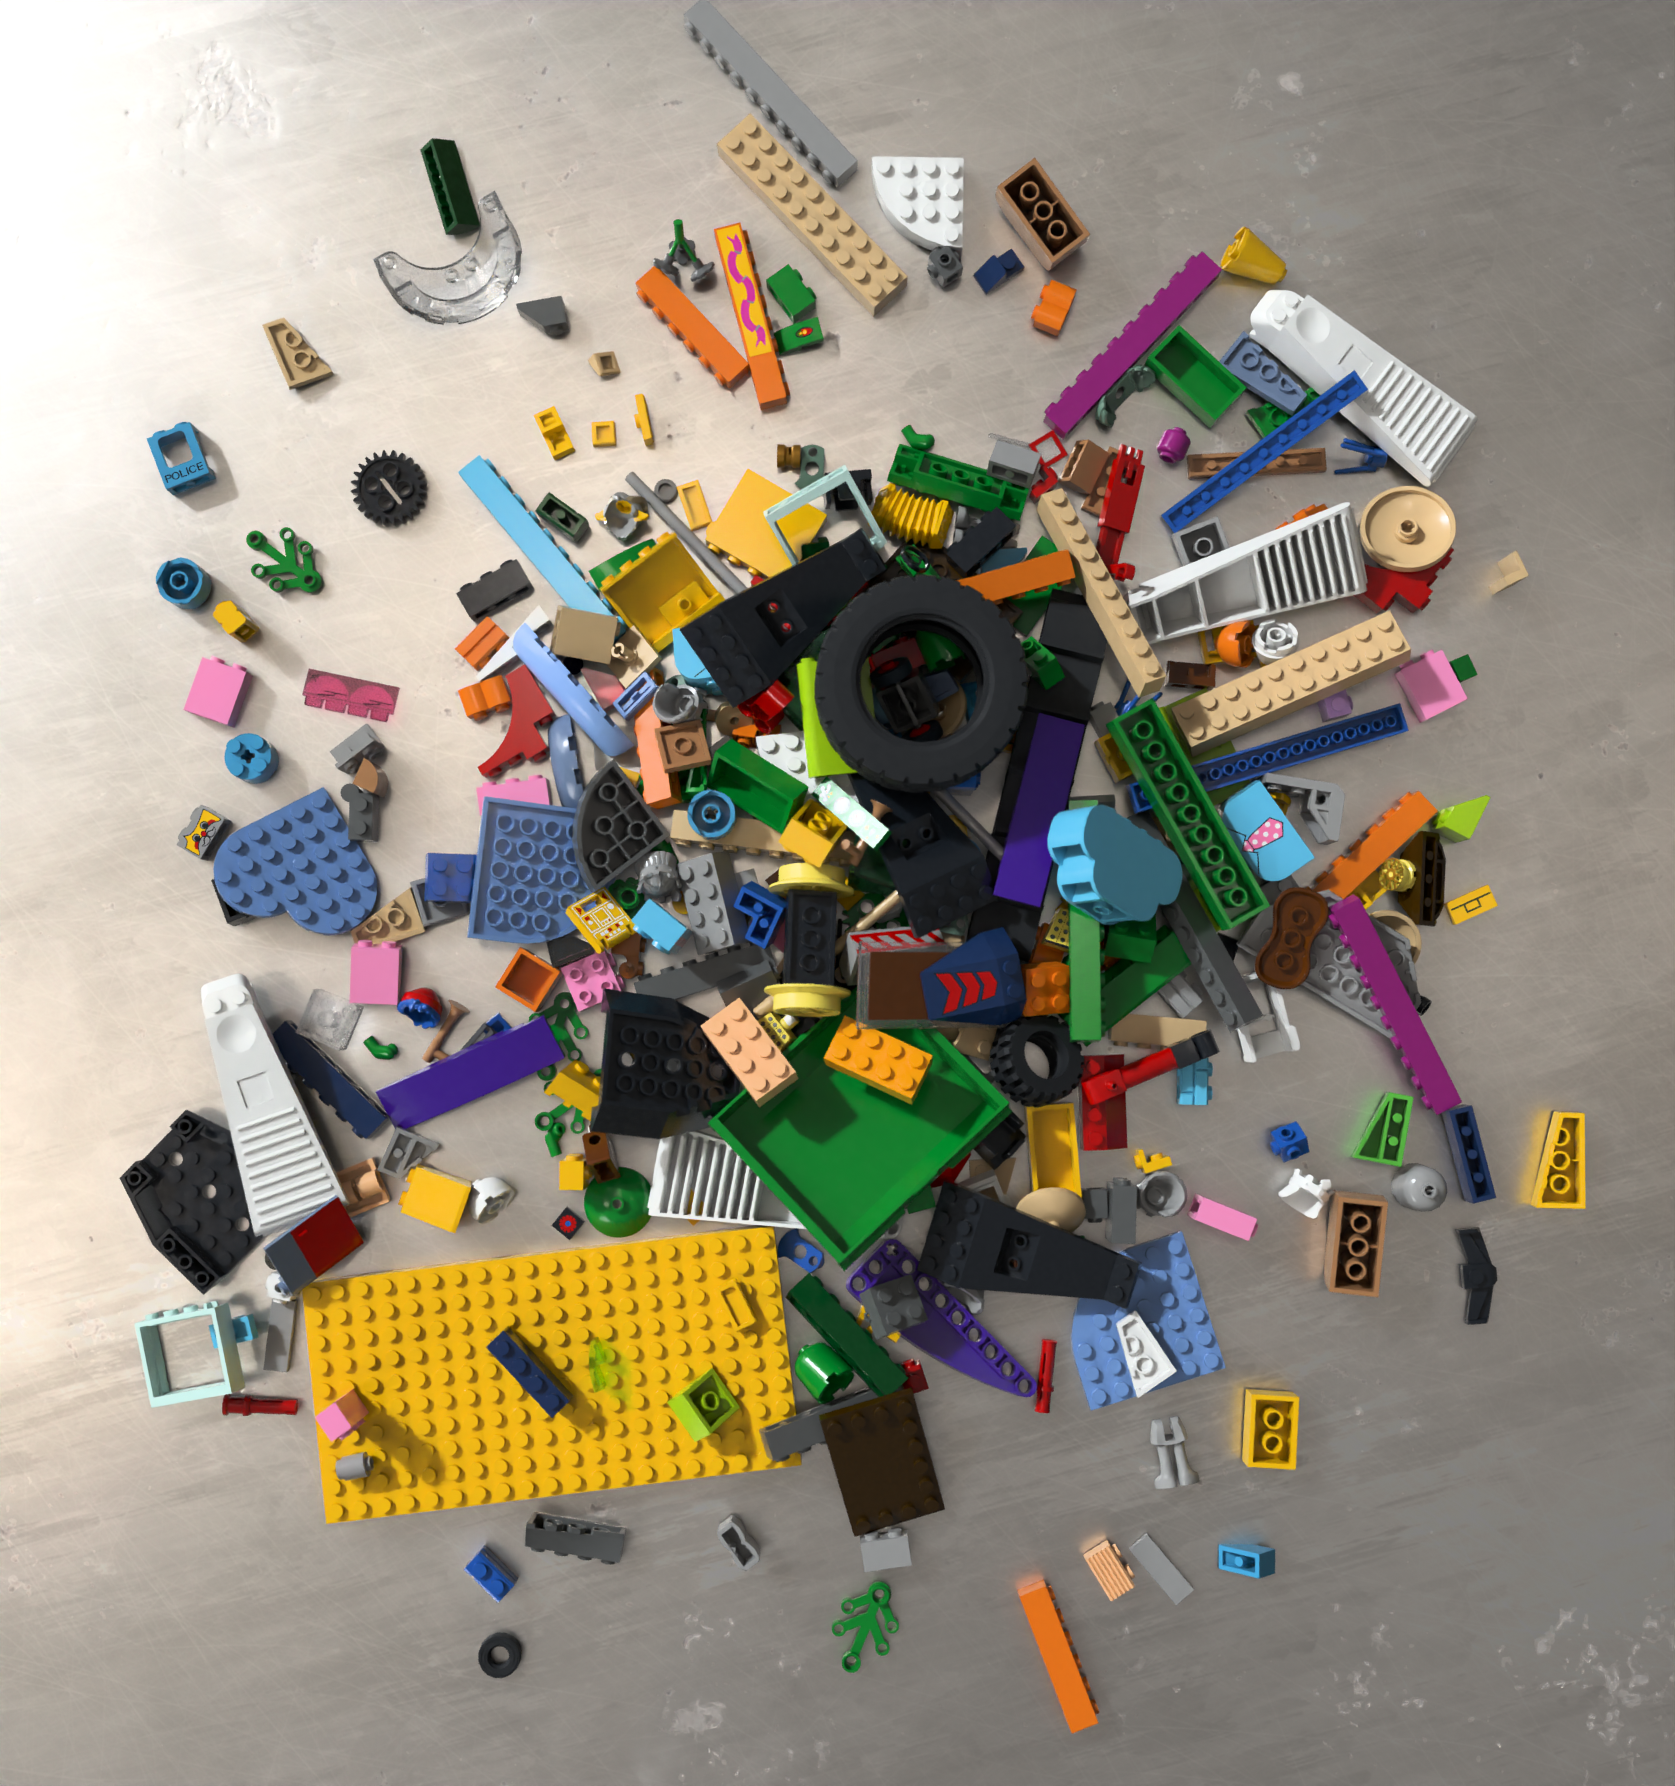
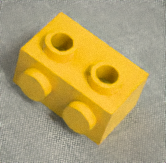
M580 1153L566 1155V1158L560 1161L559 1190L586 1189L590 1178L593 1177L592 1172L587 1166L586 1158H583V1154Z

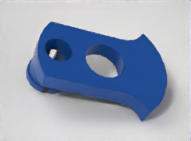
M798 1228L790 1230L781 1238L777 1251L778 1258L787 1257L809 1273L824 1265V1253L804 1240L799 1235ZM799 1245H803L807 1250L806 1256L802 1259L797 1258L795 1255V1249ZM814 1257L818 1259V1263L813 1266Z

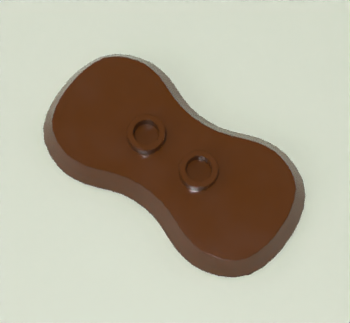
M1294 887L1283 891L1276 899L1273 906V930L1271 936L1259 951L1255 960L1256 974L1265 984L1279 989H1294L1307 979L1311 967L1310 950L1312 943L1325 926L1329 916L1328 903L1321 894L1310 889Z

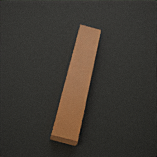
M1325 448L1286 450L1253 476L1324 473L1327 471ZM1244 452L1188 455V479L1211 478Z

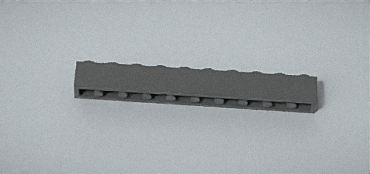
M1148 811L1127 818L1132 821V824L1146 830L1147 834L1154 839L1162 841L1163 845L1168 847ZM1182 872L1180 891L1175 901L1168 905L1159 906L1229 1032L1249 1025L1263 1016Z

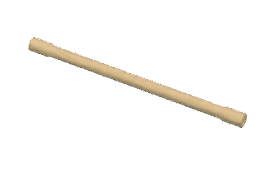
M896 890L835 941V957L843 951L850 932L866 931L900 902ZM768 996L753 1009V1012L759 1019L773 1011V997Z

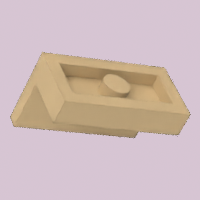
M1517 550L1497 563L1504 577L1489 586L1492 595L1529 576Z

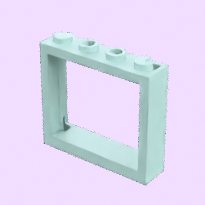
M845 465L763 511L767 522L792 565L798 563L799 560L776 521L844 482L849 486L875 534L869 539L877 552L887 543Z
M212 1301L203 1304L204 1308L192 1305L183 1308L184 1312H179L178 1308L163 1312L164 1316H159L158 1312L145 1315L146 1320L135 1323L151 1408L231 1394L245 1388L229 1303L218 1305V1301ZM212 1314L225 1382L170 1391L157 1325Z

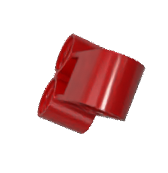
M777 679L767 689L762 690L737 707L742 714L754 719V724L758 730L764 734H770L784 718L782 709L795 696Z

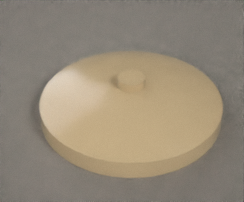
M1400 486L1380 493L1367 505L1360 523V539L1367 554L1381 566L1399 572H1416L1434 566L1447 555L1456 534L1455 517L1447 502L1436 493L1416 486Z

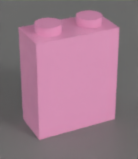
M1432 649L1420 655L1422 660L1416 663L1410 660L1400 665L1401 670L1395 673L1420 723L1468 699L1443 650L1434 653Z
M211 656L209 660L202 657L183 710L234 728L253 676L246 672V667L233 663V666L230 667L224 665L225 660Z
M358 940V943L351 947L350 1003L398 1005L401 1001L403 945H396L394 941L372 944L373 941Z
M1196 1193L1187 1213L1189 1217L1247 1241H1249L1250 1237H1254L1258 1228L1257 1218Z

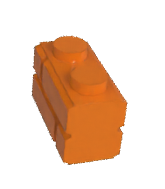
M487 616L455 650L478 671L480 668L483 669L491 660V657L499 651L509 637Z

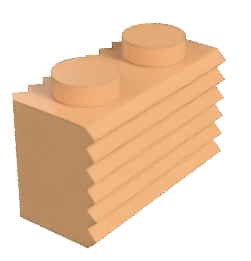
M1108 1540L1085 1553L1084 1558L1110 1601H1113L1135 1587L1132 1581L1135 1575L1128 1564L1122 1565L1119 1560L1122 1554L1116 1544L1111 1546Z

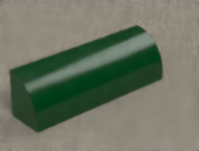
M431 138L420 151L445 234L459 235L478 228L480 223L455 141Z

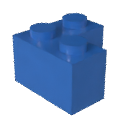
M750 881L742 886L733 907L753 917L745 939L766 949L774 943L785 920L786 899Z

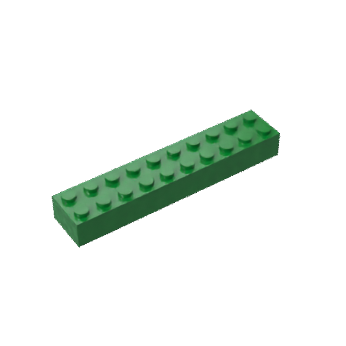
M1149 699L1107 723V729L1222 931L1232 929L1270 907L1269 902L1154 699Z
M1069 800L1067 810L1098 805V800ZM1068 903L1070 1042H1099L1101 1037L1106 1035L1105 1021H1101V1013L1105 1012V997H1101L1100 989L1105 987V973H1100V965H1103L1105 961L1104 949H1100V942H1103L1104 925H1100V922Z

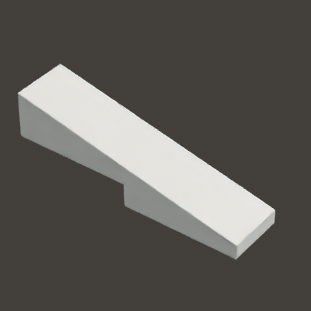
M539 605L522 623V625L526 623L536 635L553 625ZM519 628L477 674L476 678L479 682L497 676L519 660L513 647V640Z

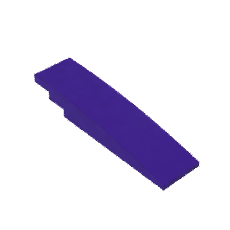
M1038 713L1003 847V854L993 891L994 896L1035 907L1041 906L1052 863V857L1048 849V834L1053 818L1059 812L1065 811L1085 725Z
M542 1015L524 1024L523 1022L505 1032L500 1031L376 1090V1094L394 1128L396 1129L399 1126L407 1129L564 1059L565 1054L545 1015Z

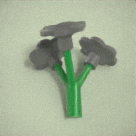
M676 219L673 221L675 241L669 243L670 253L666 254L664 260L654 258L653 265L666 274L678 276L679 269L672 265L673 261H678L680 265H686L688 260H692V265L696 271L692 273L690 280L694 282L711 272L715 264L710 262L703 265L701 260L696 258L694 241L687 240L684 237L683 221Z

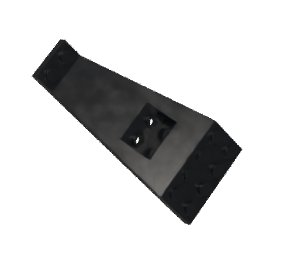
M863 528L830 547L720 602L682 626L680 632L731 706L735 708L771 686L867 581L885 571L887 566ZM770 604H776L778 609L772 610ZM784 623L790 624L791 629H789V630L785 629V628L783 627V624H784Z
M859 773L847 774L860 805L871 815L873 813V803L871 800L880 802L893 810V812L886 813L879 821L892 832L879 847V851L896 888L915 938L918 939L999 899V897L993 895L995 885L984 855L927 792L910 793L901 790L896 791L880 786L876 782L873 783L859 775ZM926 829L927 835L924 837L923 831ZM904 839L907 840V845L905 847H903L902 845Z
M944 1180L917 1270L961 1289L1102 1299L1126 1309L1129 1306L1142 1263L950 1180ZM1020 1237H1023V1238H1024V1240H1025L1024 1245H1022V1244L1020 1243V1241H1019ZM1013 1259L1018 1262L1017 1267L1013 1265Z

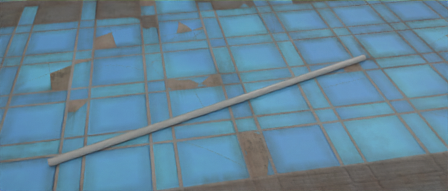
M630 472L626 476L625 480L640 496L647 500V503L737 594L748 589L634 472ZM807 648L799 655L801 659L815 658V661H818ZM875 718V720L877 721V723H878L879 725H881L885 730H887V729ZM946 789L932 792L1001 862L1003 847Z

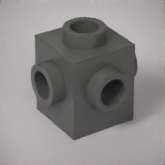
M945 246L943 248L938 247L930 253L927 267L928 273L933 279L938 280L942 288L962 276L963 266L960 263L961 258L955 250L952 251L949 246Z

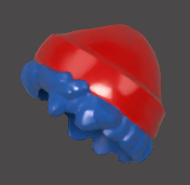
M425 987L405 992L401 1002L397 1005V1010L410 1018L414 1026L422 1025L424 1029L429 1027L435 1028L440 1022L443 1010L437 994L432 989Z

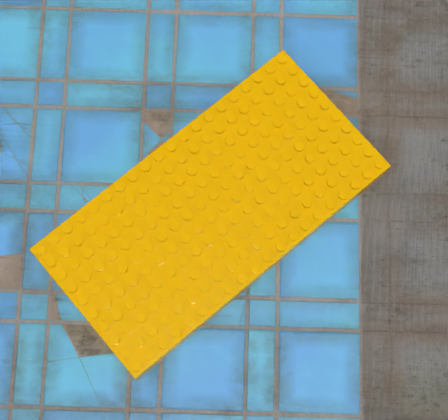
M755 1225L315 1279L302 1289L315 1417L352 1389H354L369 1412L363 1418L365 1422L342 1441L338 1437L331 1442L316 1420L326 1524L802 1465V1454L798 1452L790 1454V1458L782 1462L769 1459L759 1432L761 1428L797 1415L775 1226ZM735 1278L757 1319L756 1323L737 1333L714 1290ZM507 1326L515 1332L573 1395L572 1399L553 1418L548 1415L486 1348ZM713 1368L740 1408L710 1435L695 1442L667 1402L684 1387ZM367 1452L368 1456H372L374 1469L371 1471L370 1476L349 1481L338 1479L336 1474L337 1460H341L343 1456Z

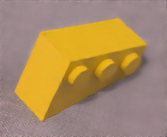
M575 1059L559 1072L544 1093L548 1096H551L552 1093L565 1100L563 1105L568 1108L571 1105L583 1111L582 1116L591 1121L592 1107L598 1106L601 1077L594 1075L585 1063Z

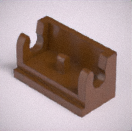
M1167 661L1165 687L1201 690L1207 688V690H1212L1215 687L1216 665Z

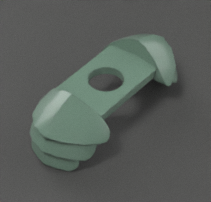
M1136 365L1126 371L1118 382L1102 396L1096 408L1095 419L1103 425L1112 428L1114 420H1116L1114 411L1135 389L1138 392H1142L1144 388L1150 387L1156 381L1155 371L1143 365ZM1123 386L1122 396L1116 398L1117 390Z

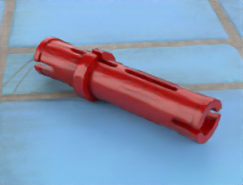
M1042 1339L1035 1412L1050 1413L1051 1392H1054L1052 1382L1057 1344L1055 1340Z

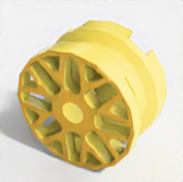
M1387 859L1379 870L1381 886L1389 891L1407 892V889L1412 888L1416 881V877H1414L1415 866L1408 860Z

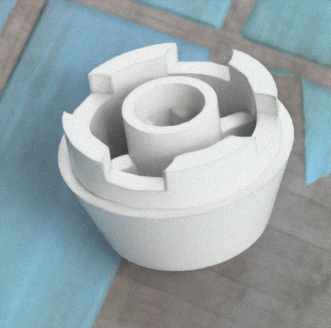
M1269 619L1259 624V628L1252 635V644L1258 659L1262 663L1269 665L1295 653L1299 646V638L1296 628L1288 622V625L1276 622L1277 619Z

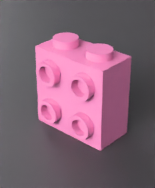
M604 950L601 954L595 953L561 968L579 1012L601 1004L604 988L623 991V988L626 987L620 974L617 975L614 966H617L613 954H608L607 950Z

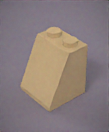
M558 605L550 651L557 655L610 664V660L615 659L611 649L614 646L615 636H619L621 623L617 622L618 618L615 616Z

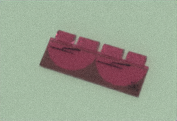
M309 669L302 695L306 696L304 704L307 706L322 708L325 700L326 710L344 713L346 705H349L347 710L349 715L367 718L368 712L371 710L370 719L387 722L389 714H394L400 688Z

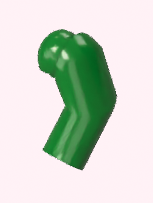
M911 425L901 430L910 446L914 449L927 450L935 444V439L932 435L916 434Z
M370 1036L363 1042L377 1059L390 1060L398 1054V1048L395 1044L390 1043L388 1046L380 1045L373 1036Z
M555 1122L545 1135V1142L551 1157L562 1154L558 1142L565 1133L566 1128L564 1124Z

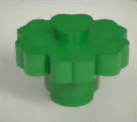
M629 877L625 882L617 879L614 884L609 886L608 891L632 920L647 901L644 900L642 892L640 894L637 893L638 879Z

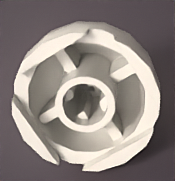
M488 1177L483 1180L478 1179L471 1185L466 1202L468 1211L480 1224L488 1223L498 1216L496 1211L502 1205L504 1209L509 1206L515 1193L502 1179L496 1177Z

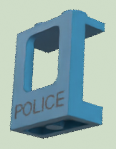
M190 422L178 423L170 430L157 431L152 437L147 438L164 486L172 495L216 479L214 471L208 466L196 435L198 430ZM186 438L193 455L192 459L169 468L161 447Z

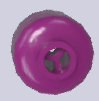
M1174 427V429H1168L1163 432L1157 446V452L1160 454L1161 460L1170 464H1176V462L1182 461L1185 458L1191 444L1185 430Z

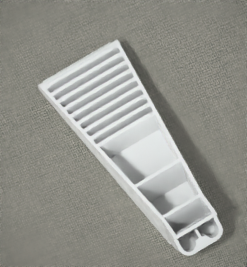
M1269 290L1254 308L1251 314L1253 330L1249 333V336L1268 349L1319 395H1322L1352 371H1356L1368 390L1339 412L1424 486L1429 487L1432 482L1437 481L1476 427L1475 423L1478 418L1475 414L1310 295L1302 298L1300 295L1289 290Z
M1349 502L1341 503L1140 583L1139 588L1127 592L1123 599L1150 645L1162 640L1221 627L1235 622L1364 593L1367 591L1366 583L1368 581L1354 509L1351 508Z
M234 974L205 984L201 988L203 1011L206 1017L204 1020L255 1237L260 1235L265 1237L294 1226L335 1195L339 1197L343 1206L348 1205L349 1200L261 1011L252 983L249 982L245 975Z
M692 1131L660 1139L647 1206L649 1208L648 1215L806 1229L722 1138L700 1131ZM692 1189L694 1192V1198L692 1203L691 1214H686L690 1192ZM702 1200L704 1202L702 1215H698L700 1203ZM904 1215L880 1238L887 1239L898 1236L902 1228Z

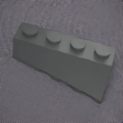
M533 1512L526 1524L525 1546L531 1547V1550L535 1552L549 1550L554 1551V1554L558 1556L572 1554L578 1555L577 1558L581 1560H591L594 1558L600 1559L604 1564L613 1565L615 1562L619 1563L622 1557L627 1528Z

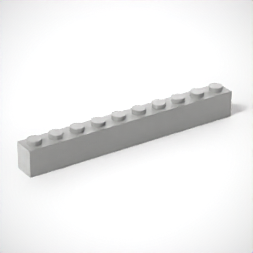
M699 0L684 13V27L688 34L692 37L696 36L703 50L706 53L711 52L718 66L721 69L725 68L730 73L733 82L745 89L748 98L752 102L756 101L761 106L760 109L767 118L771 117L776 122L778 130L783 135L787 134L791 138L793 146L798 151L802 150L807 155L808 162L813 167L817 166L822 171L823 178L829 184L833 183L838 188L857 171V159L708 0Z

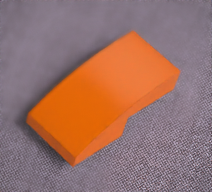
M755 724L733 730L732 737L734 741L746 748H756L757 736L782 734V726L777 725L770 734H764L758 730Z

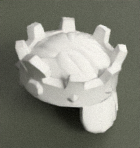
M1294 1169L1289 1185L1279 1191L1278 1195L1285 1203L1297 1211H1300L1307 1217L1316 1219L1320 1215L1323 1204L1329 1201L1334 1191L1332 1189L1328 1190L1332 1187L1330 1180L1322 1179L1319 1182L1312 1175H1302V1170Z

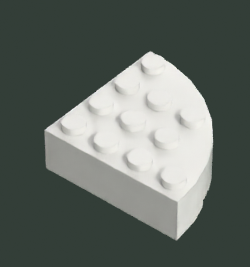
M872 156L871 169L874 191L884 215L893 227L907 240L917 246H922L931 251L938 247L949 246L961 258L963 249L964 158Z
M804 731L757 736L756 743L760 757L809 786L803 805L809 798L823 805L811 795L825 777L808 778ZM847 774L828 777L859 804Z

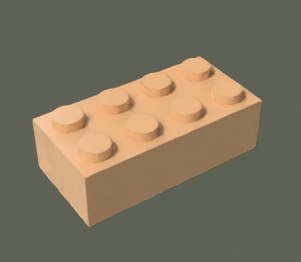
M740 998L701 1025L704 1034L759 1107L798 1079L796 1071Z

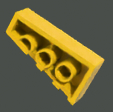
M1553 1112L1530 1205L1536 1208L1585 1209V1113Z

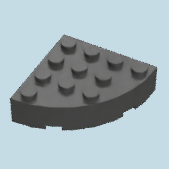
M614 759L602 767L588 783L577 804L573 820L572 843L575 860L581 877L591 892L600 889L670 835Z

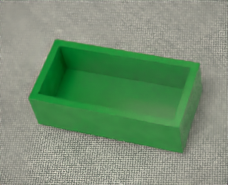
M1180 325L1151 353L1144 366L1154 370L1156 379L1209 428L1225 414L1247 388Z
M730 739L715 751L707 780V787L709 789L726 794L733 804L783 834L793 816L803 806L809 786L733 739Z

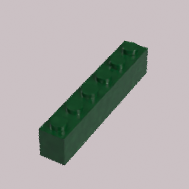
M808 1273L788 1292L785 1298L878 1397L894 1393L908 1379L903 1367L898 1363L895 1364L889 1358L887 1350L882 1346H878L872 1340L871 1333L865 1328L862 1329L856 1323L855 1316L850 1311H845L839 1305L840 1301L832 1293L829 1294L823 1288L824 1285L817 1276H812Z

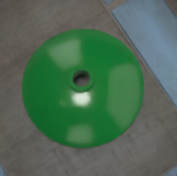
M619 1167L621 1177L598 1184L594 1177L585 1192L584 1209L589 1222L599 1232L610 1237L622 1238L631 1236L639 1232L651 1218V1215H648L649 1208L647 1207L651 1185L641 1173L628 1167ZM619 1199L622 1202V1206L616 1208L613 1204L614 1200Z

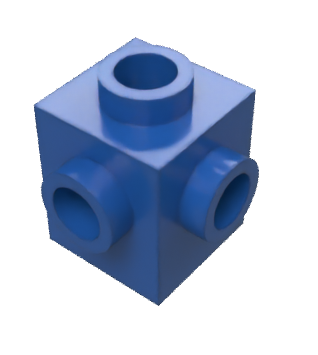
M1297 1121L1271 1132L1272 1142H1270V1147L1274 1155H1279L1284 1163L1310 1152L1307 1137Z

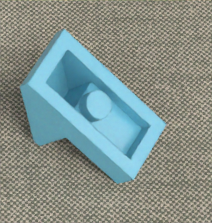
M253 1314L232 1318L236 1343L259 1337ZM214 1324L209 1325V1330L215 1349L218 1348Z

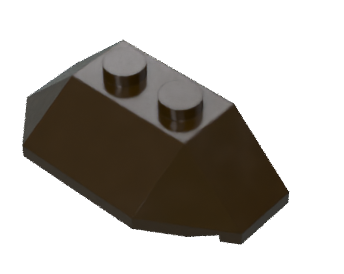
M1419 831L1400 855V859L1411 861L1416 869L1414 872L1416 881L1413 887L1408 888L1407 892H1398L1399 904L1415 925L1435 927L1436 920L1444 906L1446 858L1443 846L1439 841V833Z

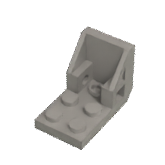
M1266 773L1257 778L1268 792L1282 791L1289 797H1299L1301 795L1299 814L1318 844L1329 845L1339 841L1345 794L1338 784Z

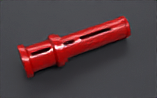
M225 1394L222 1403V1414L226 1416L229 1413L243 1414V1416H249L251 1413L296 1415L298 1411V1400L253 1398L250 1394H246L245 1397Z

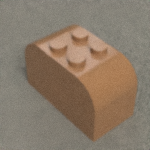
M1033 158L997 186L995 197L999 207L1032 254L1046 270H1051L1087 242L1090 233L1036 158Z
M1333 1190L1334 1194L1331 1196L1324 1260L1325 1284L1329 1292L1379 1297L1388 1201L1383 1195Z

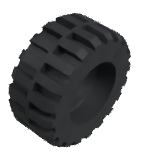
M1048 1015L1023 1016L1002 1028L998 1032V1036L994 1038L992 1043L994 1048L990 1050V1058H993V1062L990 1063L991 1070H994L996 1074L994 1079L996 1083L999 1082L1002 1087L1000 1089L1005 1094L1009 1093L1011 1095V1100L1015 1102L1021 1101L1023 1106H1034L1037 1108L1054 1103L1072 1093V1090L1080 1083L1079 1078L1082 1077L1084 1071L1081 1068V1065L1084 1064V1056H1081L1080 1053L1082 1047L1077 1042H1070L1069 1026L1064 1022H1058L1059 1018L1053 1015L1049 1017ZM1026 1042L1034 1043L1045 1053L1049 1062V1075L1047 1079L1035 1074L1028 1066L1025 1058Z

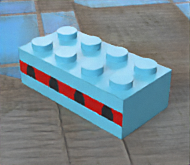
M650 898L631 920L635 924L633 929L647 939H654L651 944L668 955L670 953L677 954L693 934L690 929Z

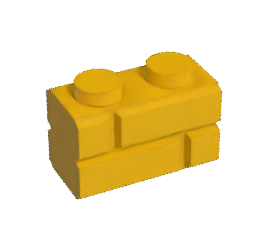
M231 600L219 603L213 612V617L222 625L223 629L242 643L249 640L260 629L248 613Z

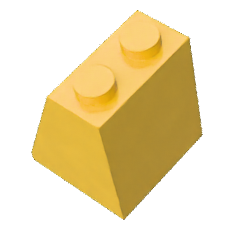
M417 1164L416 1169H410L406 1182L410 1183L407 1192H402L398 1205L402 1206L401 1213L456 1233L471 1190V1181Z

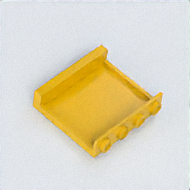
M747 469L705 538L708 548L716 555L722 553L727 556V560L733 565L739 567L741 564L748 568L747 572L752 576L757 575L765 579L791 567L792 564L767 522L763 511L792 494ZM808 503L776 521L799 562L802 560L801 545L812 543L820 528H823L827 522V514Z
M668 532L663 533L656 539L658 543L654 547H645L638 553L639 558L633 563L631 560L624 563L619 568L621 572L615 577L612 574L601 581L603 586L599 588L629 629L633 625L638 627L657 652H660L673 642L672 629L681 628L725 600L677 538L675 532L670 534ZM693 581H696L710 600L675 627H672L658 608Z

